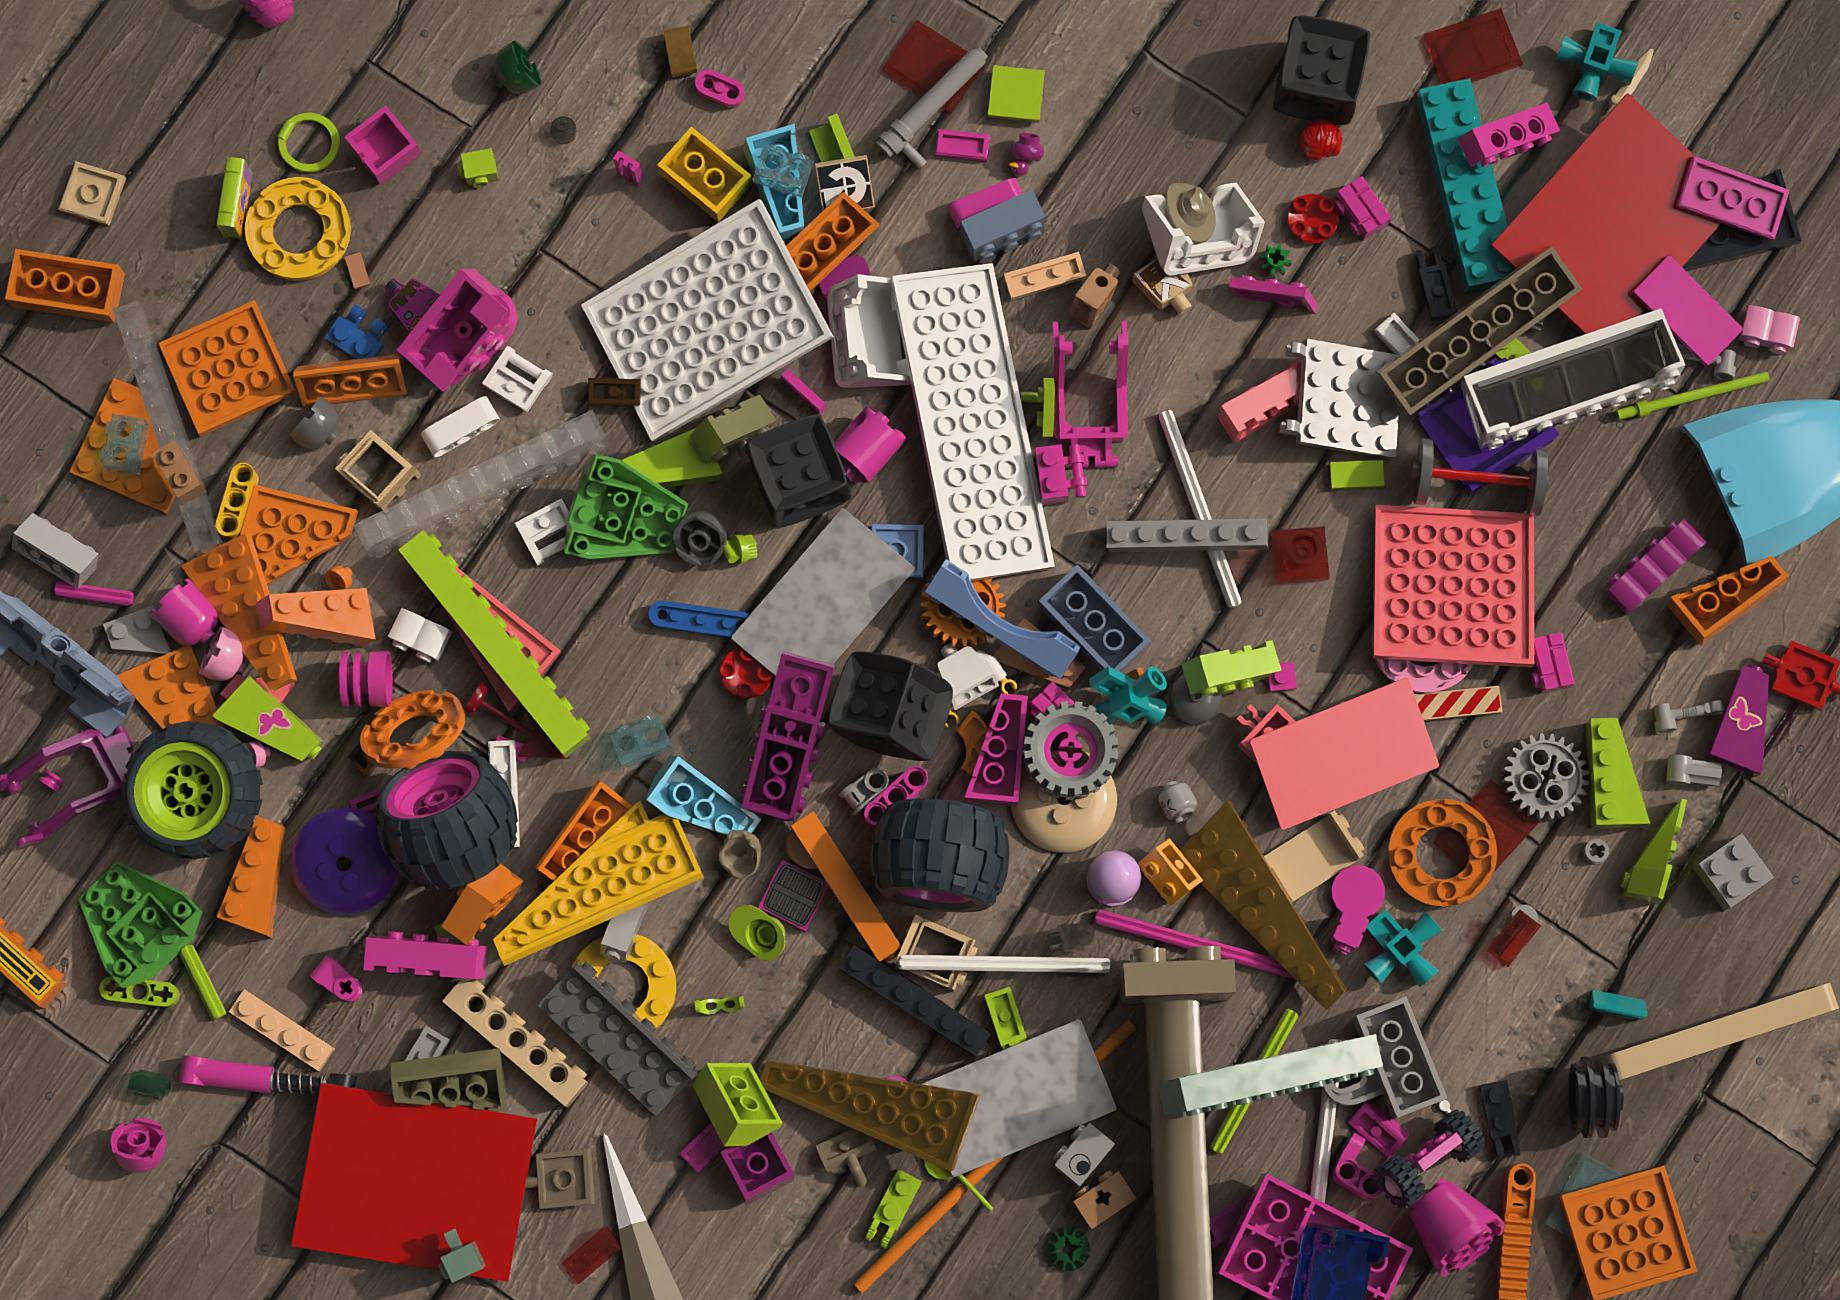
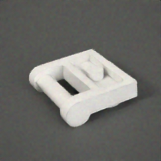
M507 346L482 384L527 413L543 388L551 380L553 373L547 369L543 371L517 355L514 349ZM510 362L537 379L535 384L530 383L506 368L507 363Z
M562 498L515 523L537 566L544 563V559L564 549L565 537L540 550L535 545L566 528L569 511Z

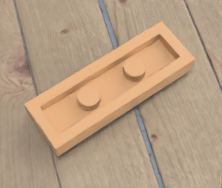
M1076 252L1004 273V279L1012 301L1086 279V273L1080 254Z

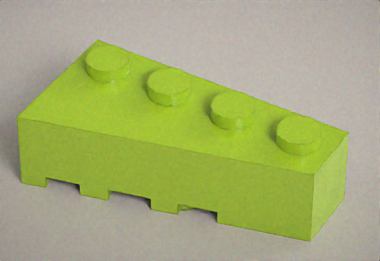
M1591 718L1585 723L1588 771L1590 772L1588 774V782H1590L1591 829L1645 828L1650 824L1618 718Z

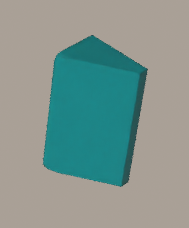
M1597 990L1591 992L1589 1003L1591 1011L1640 1021L1647 1018V1008L1644 1000Z

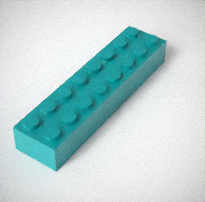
M1465 79L1419 89L1416 103L1464 295L1488 290L1513 272L1514 269L1490 247L1493 241L1507 227L1492 164L1482 167L1481 164L1470 167L1458 141V138L1465 133L1482 126L1471 80Z

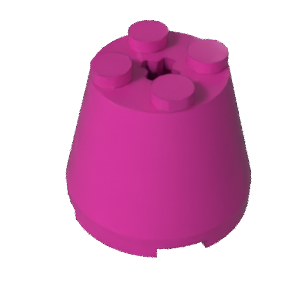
M1442 1178L1432 1186V1191L1425 1196L1423 1195L1411 1205L1413 1209L1410 1217L1433 1267L1440 1276L1446 1277L1449 1274V1270L1454 1268L1459 1272L1482 1256L1490 1248L1489 1244L1493 1240L1492 1237L1495 1234L1500 1236L1504 1232L1505 1223L1497 1214L1459 1186Z

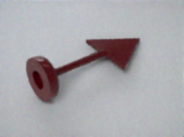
M481 682L464 709L465 715L473 716L481 706L528 735L529 739L517 757L565 758L539 725L532 731L485 702L484 699L489 692V686Z

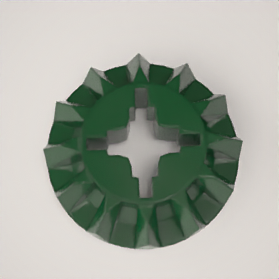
M1063 1227L1050 1236L1047 1243V1255L1051 1263L1058 1269L1074 1271L1087 1262L1090 1256V1243L1086 1235L1077 1228ZM1065 1237H1067L1071 1245H1080V1248L1072 1252L1073 1261H1070L1067 1253H1057V1250L1065 1246Z

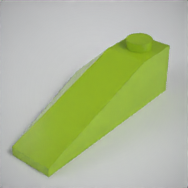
M1680 799L1676 802L1629 869V872H1624L1620 887L1624 888L1623 896L1651 905L1663 900L1672 865L1667 864V862L1671 860L1676 851L1677 843L1673 840V836H1677L1681 829L1687 803L1686 799Z

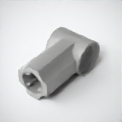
M1685 755L1668 756L1666 783L1674 785L1697 784L1713 787L1719 786L1722 775L1721 763L1692 760V757Z

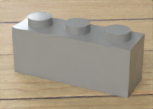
M34 513L13 533V550L77 589L97 569L99 554L92 547L82 544L69 533L61 531L51 525L48 520L40 518Z

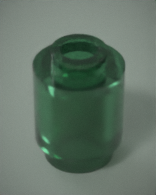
M146 1070L133 1071L128 1083V1091L134 1093L136 1097L162 1101L164 1096L167 1097L171 1090V1081L168 1080L167 1074Z

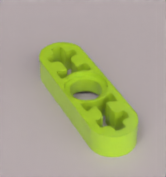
M112 976L103 979L99 986L101 996L113 1002L168 1008L174 1006L180 997L179 990L175 985L161 981L146 980L127 987L126 999L123 998L125 995L123 992H114L113 996H111V993L106 991L107 986H111L112 982L115 981ZM115 981V985L118 986V987H121V986ZM143 984L147 989L146 996L137 1000L133 997L132 990L136 985ZM152 985H156L154 991L165 992L166 988L169 987V992L173 993L172 998H167V1002H164V998L153 996L154 1001H150L153 995Z

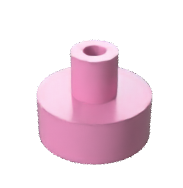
M259 741L245 743L254 755L253 761L256 768L264 766L266 757L271 755L269 747H263Z

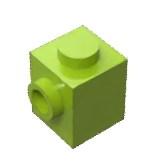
M492 148L461 154L462 163H458L461 179H466L468 186L473 185V187L479 188L487 186L488 182L499 180Z

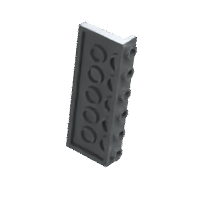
M578 961L542 999L538 1006L646 1108L657 1116L684 1086L696 1076L697 1071L694 1069L696 1064L687 1055L681 1057L675 1051L676 1045L668 1037L665 1036L662 1039L655 1032L657 1028L647 1018L642 1020L635 1013L637 1009L627 999L622 1001L615 995L617 990L608 981L601 982L595 976L597 971L589 963L585 962L582 964Z

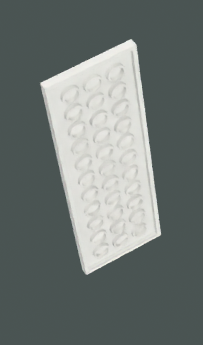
M993 263L892 276L891 286L946 559L969 573L971 581L1052 569L1055 565Z

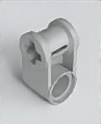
M872 769L841 791L839 797L847 801L854 810V816H857L890 785L889 778L882 769ZM875 775H880L885 780L884 785L880 788L870 786V780ZM852 794H855V796L859 799L860 803L856 801Z

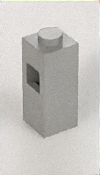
M648 903L610 919L601 942L600 955L611 962L620 961L626 963L646 913Z

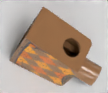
M1107 264L1104 270L1095 268L1075 295L1069 316L1091 329L1115 293L1118 284L1116 278L1120 274L1119 269L1112 264Z

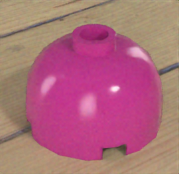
M136 1118L133 1119V1123L127 1125L122 1123L113 1131L110 1139L114 1160L124 1170L133 1173H143L152 1170L162 1161L166 1152L165 1133L162 1131L159 1123L150 1119Z

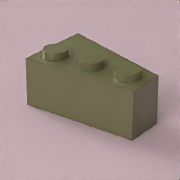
M761 395L743 401L731 410L727 408L721 411L722 415L716 418L712 415L706 417L689 437L705 463L713 459L717 462L724 459L733 448L739 451L745 447L746 442L750 441V439L770 430L769 428L776 422V419Z

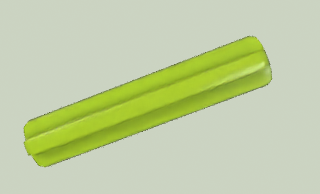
M187 945L183 947L179 954L211 1019L217 1020L223 1017L226 1011L194 946Z

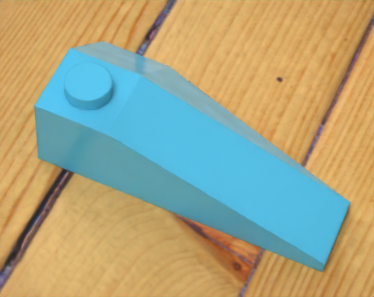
M673 755L668 757L655 775L645 799L667 816L726 835L731 830H745L752 833L761 820L753 812L742 808L741 803L680 757Z

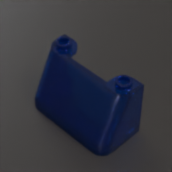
M1309 1223L1304 1228L1301 1238L1291 1300H1365L1371 1264L1381 1263L1387 1257L1390 1237L1319 1223Z

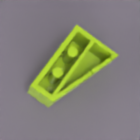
M1273 640L1266 641L1254 648L1251 645L1243 646L1240 651L1229 652V650L1201 655L1181 664L1190 695L1202 693V697L1216 694L1219 690L1221 694L1235 691L1236 688H1238L1239 692L1249 690L1254 687V682L1282 671Z

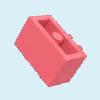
M1250 704L1246 710L1251 713L1252 719L1257 725L1251 720H1245L1241 715L1236 719L1239 724L1250 728V732L1237 746L1256 764L1257 762L1249 741L1295 722L1278 704L1273 706L1263 718L1258 716L1257 710Z

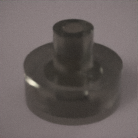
M561 116L551 123V135L557 143L568 144L576 138L577 128L571 118Z

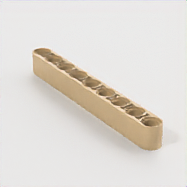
M1827 983L1604 1056L1607 1061V1065L1610 1063L1616 1065L1619 1080L1839 1009L1831 984Z

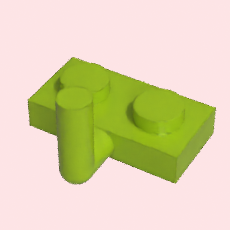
M1043 378V387H1038V392H1021V402L1042 403V411H1037V427H1042L1043 437H1053L1054 378Z

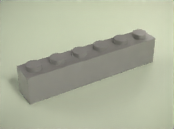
M1267 519L1107 521V549L1109 552L1268 550Z

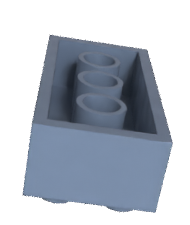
M1078 565L1067 573L1038 602V607L1068 638L1081 645L1080 650L1100 671L1109 666L1122 673L1151 644V639Z

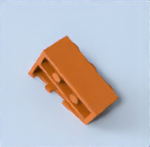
M500 864L486 876L461 886L457 892L459 899L441 927L468 946L476 932H481L486 927V924L483 922L489 917L494 919L512 901L524 880Z

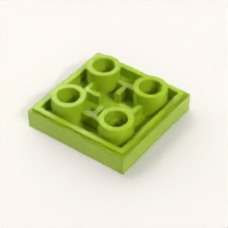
M993 65L988 118L1039 123L1045 70Z

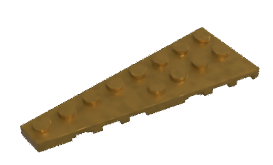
M1228 800L1189 840L1180 852L1203 879L1201 884L1325 1010H1328L1347 989L1332 964L1328 963L1320 950V945L1316 938L1314 939L1305 925V920L1295 909L1291 902V897L1274 869L1270 868L1261 853L1258 843H1255L1247 830L1246 823L1239 817L1233 807L1234 804Z
M772 1060L766 1061L760 1078L764 1089L949 1171H953L981 1097L980 1094Z

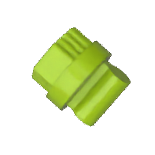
M742 534L733 535L730 541L727 540L723 553L729 563L745 564L748 560L757 558V543L752 534L745 536Z

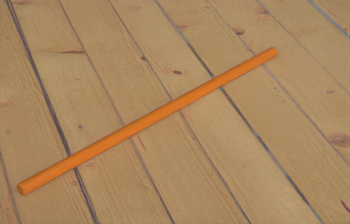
M1127 1019L1094 1051L1099 1065L1137 1029L1131 1021ZM1004 1157L975 1168L964 1177L974 1187ZM959 1181L853 1283L863 1294L942 1218L969 1189Z

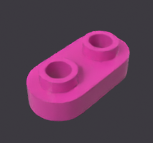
M710 69L699 72L695 78L696 90L703 97L730 108L737 107L744 101V87L737 80ZM706 82L713 83V86L711 88H705L704 84ZM730 92H735L737 94V96L733 99L728 98L727 95Z

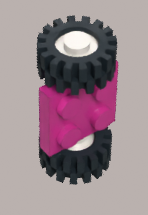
M1458 1109L1452 1110L1436 1122V1127H1434V1131L1437 1132L1435 1134L1436 1138H1431L1420 1145V1151L1415 1154L1411 1153L1405 1158L1399 1157V1155L1392 1156L1377 1167L1374 1176L1377 1178L1375 1181L1381 1186L1379 1188L1380 1191L1385 1192L1386 1199L1390 1198L1393 1205L1397 1204L1398 1208L1403 1207V1209H1406L1425 1194V1184L1421 1182L1423 1179L1417 1175L1418 1173L1425 1171L1449 1152L1453 1159L1457 1158L1458 1162L1463 1161L1464 1163L1481 1152L1485 1147V1138L1481 1136L1483 1134L1482 1131L1477 1129L1478 1124L1471 1121L1472 1117L1469 1115L1466 1117L1465 1112H1459Z

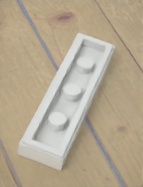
M489 741V764H492L506 781L516 805L518 832L515 835L517 841L514 848L520 847L516 741Z

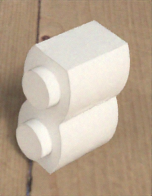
M401 608L388 637L393 640L392 646L405 652L408 648L417 651L416 657L430 663L431 659L439 661L452 632L437 623Z

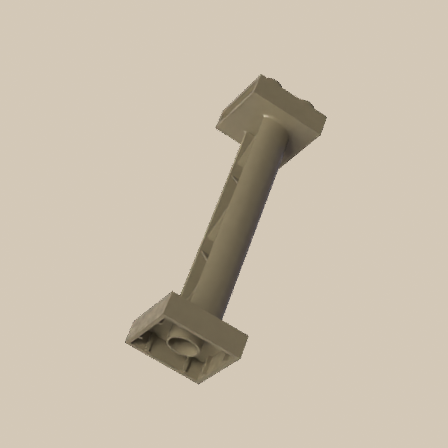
M1220 946L1189 947L1188 952L1184 953V961H1166L1165 948L1134 949L1133 954L1130 955V963H1124L1118 972L1120 1005H1145L1158 1300H1213L1205 1113L1175 1118L1174 1113L1164 1115L1157 1082L1203 1072L1199 1002L1228 1001L1236 993L1235 960L1221 959Z

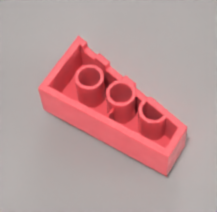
M1300 359L1288 365L1287 370L1280 374L1278 372L1274 373L1262 384L1249 388L1242 395L1226 402L1220 407L1218 419L1234 444L1299 405L1302 362Z

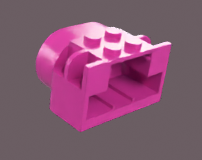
M460 269L397 351L441 391L445 392L449 385L458 384L465 375H470L478 369H483L513 335L517 324L515 305L504 291L494 287L477 270Z

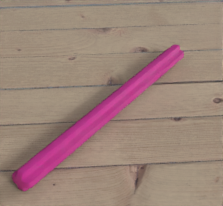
M1101 909L1097 911L1095 916L1096 924L1187 950L1189 947L1220 946L1221 959H1234L1237 964L1296 980L1272 957Z

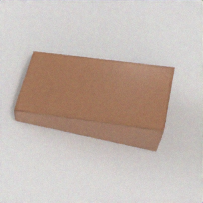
M361 253L346 256L345 260L354 289L371 285Z

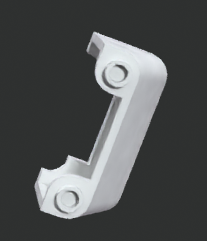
M1237 183L1220 185L1214 189L1210 199L1215 210L1216 225L1213 235L1204 243H1193L1189 236H1185L1180 228H1174L1167 211L1164 196H1145L1142 212L1159 264L1166 274L1178 275L1239 265L1253 258L1265 221Z
M857 274L833 285L828 292L827 303L830 331L834 337L831 339L837 385L844 388L911 385L907 361L902 359L899 323L891 278Z

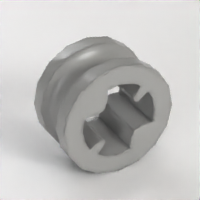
M1593 839L1585 845L1583 855L1588 863L1598 865L1608 857L1609 847L1603 840ZM1594 845L1595 848L1601 847L1603 851L1600 855L1602 857L1599 858L1597 855L1592 857L1590 855L1592 851L1590 846Z

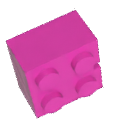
M386 105L345 136L349 147L360 161L365 164L366 168L380 185L422 154L418 144Z

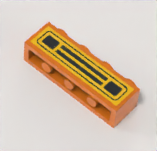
M0 917V971L39 1007L46 1008L67 985L62 980L64 974L53 965L50 968L42 962L45 957L34 947L29 950L22 944L25 939L14 929L9 932L3 926L6 923L5 920Z

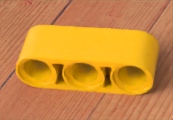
M239 463L232 468L216 520L217 531L228 541L240 536L254 485H258L259 482L258 474L247 463ZM243 472L251 473V477L247 482H239V477ZM243 497L242 505L239 507L231 506L234 498ZM228 522H235L236 527L232 532H224V527Z

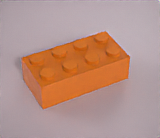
M15 249L5 300L13 308L115 323L125 273L116 264Z

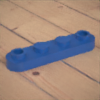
M663 600L655 602L649 609L650 621L657 628L731 639L732 635L737 631V624L744 623L750 616L740 611ZM661 611H665L668 614L664 620L658 618V614Z

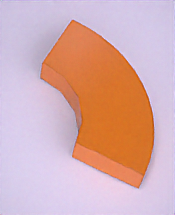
M973 710L956 730L966 747V759L961 769L971 777L988 732L984 721Z

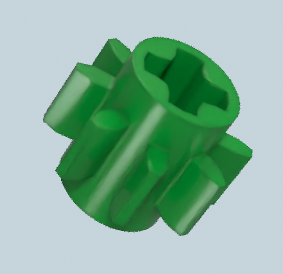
M1280 243L1274 248L1267 245V255L1260 254L1259 260L1265 261L1261 271L1267 269L1271 272L1270 277H1273L1278 272L1282 276L1285 275L1284 266L1290 267L1292 264L1291 260L1286 259L1290 250L1284 251L1281 249ZM1274 256L1278 257V264L1273 263Z

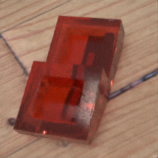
M1519 909L1487 948V951L1509 967L1541 925Z

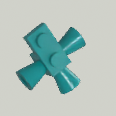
M1597 22L1588 48L1564 36L1556 60L1582 64L1579 72L1583 73L1572 91L1574 96L1589 102L1597 101L1599 81L1604 80L1607 73L1630 86L1639 61L1613 58L1621 30Z
M1109 666L1089 679L1090 688L1110 698L1093 705L1098 714L1103 713L1107 717L1109 725L1117 717L1131 724L1141 716L1150 724H1156L1165 715V701L1148 697L1151 694L1164 690L1167 686L1164 675L1156 667L1150 666L1138 680Z
M1386 909L1367 925V932L1385 951L1363 964L1366 971L1378 984L1381 985L1396 965L1401 968L1406 964L1419 988L1439 971L1418 954L1423 949L1422 943L1442 933L1438 924L1426 912H1423L1410 930L1407 928L1402 929Z

